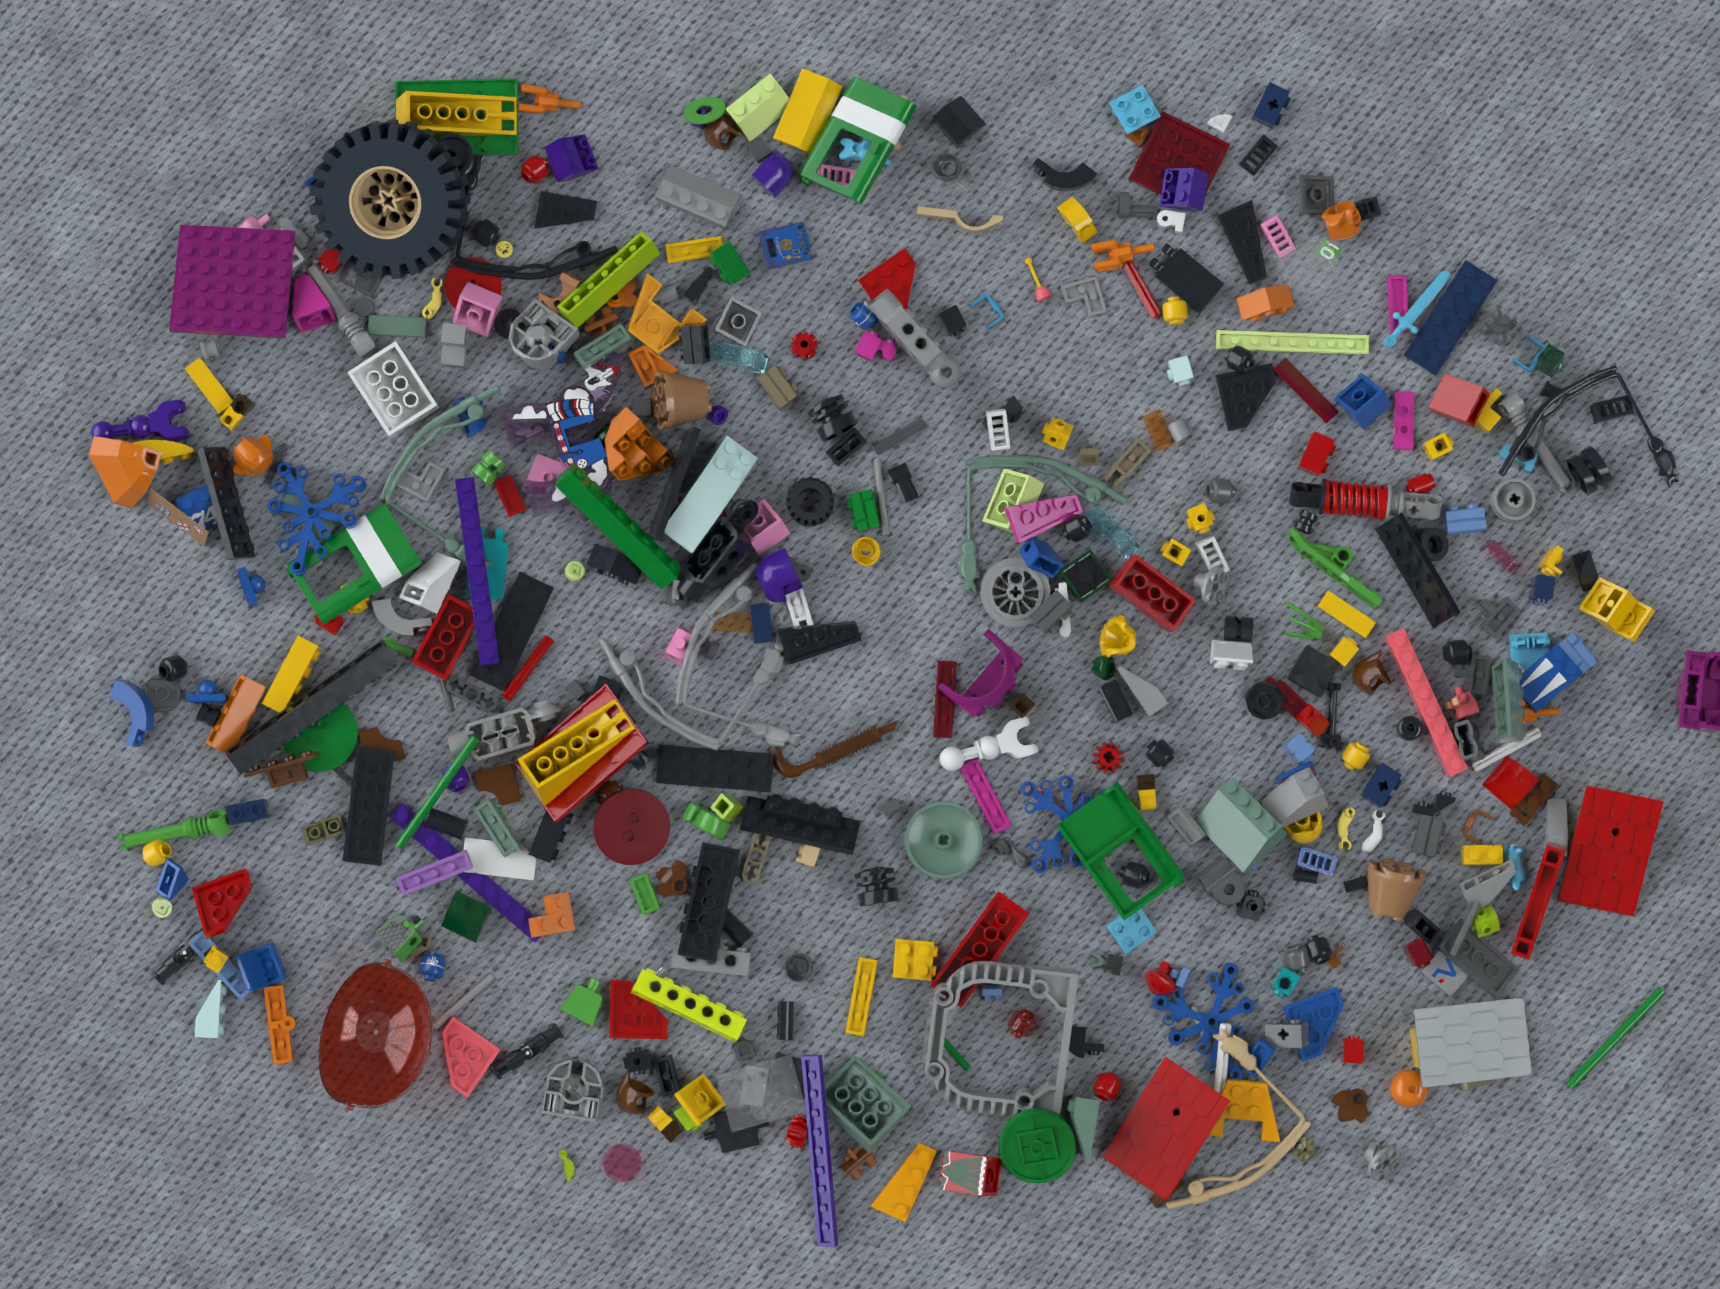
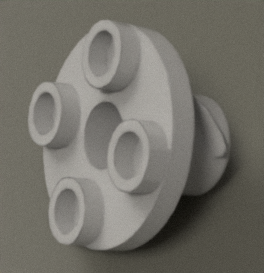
M1214 567L1208 573L1196 575L1193 587L1197 593L1202 595V600L1205 604L1215 605L1217 602L1221 603L1224 600V590L1229 574L1222 568Z
M1378 1145L1370 1146L1365 1152V1159L1370 1163L1367 1170L1368 1175L1373 1180L1381 1182L1391 1171L1397 1170L1400 1166L1399 1150L1394 1146H1388L1383 1149Z

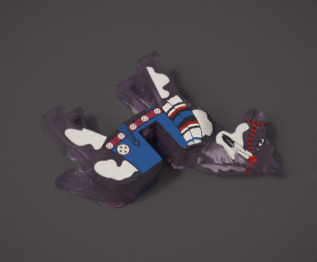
M578 342L573 345L571 356L574 362L579 364L573 353L587 345L586 343ZM614 351L587 369H583L587 378L563 389L551 402L527 403L520 406L498 405L511 449L547 432H551L554 449L564 471L575 463L585 471L592 481L599 485L605 494L610 495L612 474L609 470L607 455L600 438L572 446L570 436L594 428L595 419L605 410L616 391L621 376L622 363L628 357V352L616 353ZM557 478L546 482L522 481L534 517L562 509L571 502L555 486ZM579 510L582 521L588 522L589 519Z

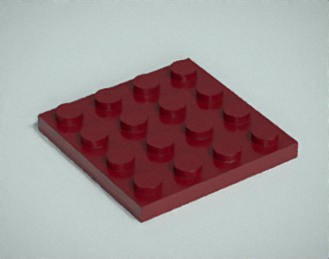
M1162 111L1161 117L1158 118L1128 180L1161 196L1165 169L1195 168L1209 174L1206 188L1207 193L1230 144Z

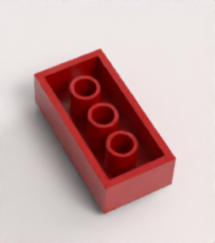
M1136 554L1128 557L1108 586L1167 632H1173L1177 629L1196 601Z
M447 595L412 663L447 682L475 631L472 607Z

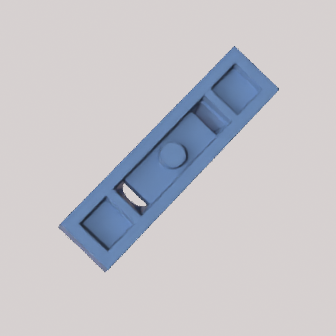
M203 930L188 942L203 960L213 945L218 947L211 938L206 939ZM228 958L220 972L216 974L241 1000L250 991L244 984V978L240 969Z

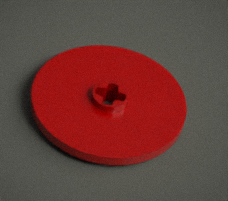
M476 257L465 258V259H469V260H473V261H477V262H484V263H487V264H491V263H489L488 261H486V260H484V259H481V258H476ZM453 265L445 278V294L450 304L456 309L460 294L467 282L472 283V281H475V284L479 287L501 295V277L480 275Z

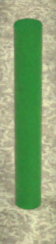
M945 1037L944 1048L967 1071L971 1068V1065Z

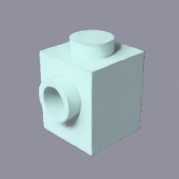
M1183 356L1168 361L1169 370H1167V376L1169 381H1173L1174 385L1179 384V387L1190 384V380L1194 377L1188 357Z

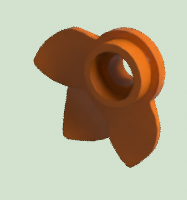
M632 279L614 295L618 299L614 301L610 298L606 304L611 308H619L621 306L630 308L635 306L638 297L634 295L637 288V280Z

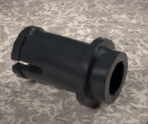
M1298 868L1294 870L1293 880L1297 883L1301 881L1316 884L1318 872L1305 871Z
M1359 875V878L1343 882L1346 894L1362 888L1365 890L1368 887L1366 876Z

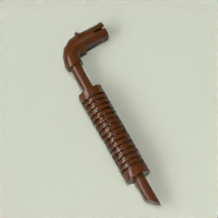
M898 720L879 729L876 726H872L870 730H864V733L860 732V735L857 733V736L853 735V738L849 737V740L846 738V741L842 740V743H836V746L832 745V748L829 746V749L825 748V751L821 750V753L818 751L814 753L815 759L799 766L791 767L789 762L785 761L780 746L775 747L777 756L774 755V764L776 766L774 769H777L781 775L788 778L801 776V773L818 765L823 769L827 767V764L828 766L830 765L829 763L833 764V761L836 763L837 759L840 761V758L844 759V756H851L850 753H857V750L861 751V748L864 750L865 747L868 748V745L872 746V743L881 742L882 735L895 730ZM773 749L768 751L770 754H775Z

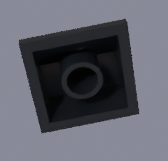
M962 96L945 105L932 119L957 149L986 125Z

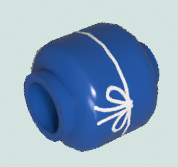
M867 301L857 302L850 311L851 320L863 330L875 327L879 321L877 316L868 307L870 303Z
M428 952L427 955L422 956L419 973L424 976V980L435 982L436 979L443 977L446 961L442 958L443 955Z

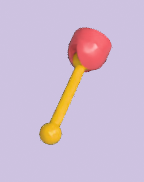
M1026 258L1025 263L1029 266L1038 287L1035 292L1037 301L1042 302L1045 297L1046 300L1051 298L1052 295L1049 289L1041 286L1032 265V259Z

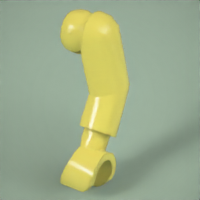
M435 277L431 280V284L434 287L432 300L422 310V315L426 319H431L442 305V292H440V288L443 285L442 279L439 286L434 285Z
M1352 807L1345 808L1337 822L1338 834L1341 837V842L1338 846L1341 850L1343 849V842L1348 844L1347 850H1350L1352 847L1347 837L1348 826L1355 815V810Z

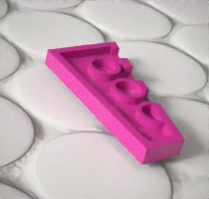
M1076 494L1004 507L1017 543H1021L1083 512Z

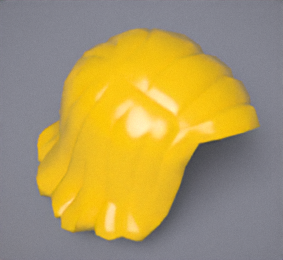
M1123 615L1114 616L1104 624L1099 638L1100 651L1102 655L1107 657L1111 655H1127L1134 650L1137 643L1136 632L1127 624V619Z

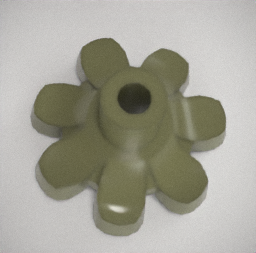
M1301 1137V1143L1297 1142L1295 1148L1298 1150L1293 1151V1156L1298 1157V1161L1301 1162L1314 1157L1315 1147L1313 1145L1315 1141L1312 1138Z

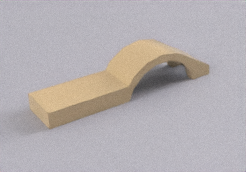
M917 207V217L955 221L956 225L963 231L972 234L987 231L1002 224L1003 216L993 215L985 225L972 227L963 223L955 210Z

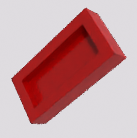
M511 474L493 482L509 517L527 510Z

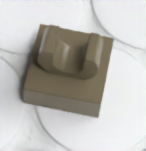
M1085 444L1082 445L1079 454V466H1099V448H1096L1095 444H1093L1092 448H1085Z

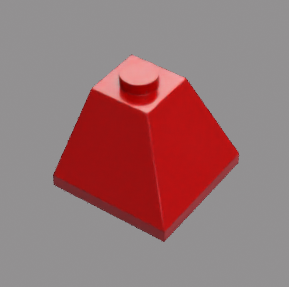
M1506 756L1482 785L1512 810L1528 794L1539 779L1524 766Z

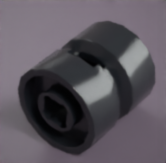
M1226 615L1224 640L1235 641L1239 638L1241 642H1251L1253 617L1238 619L1237 616Z

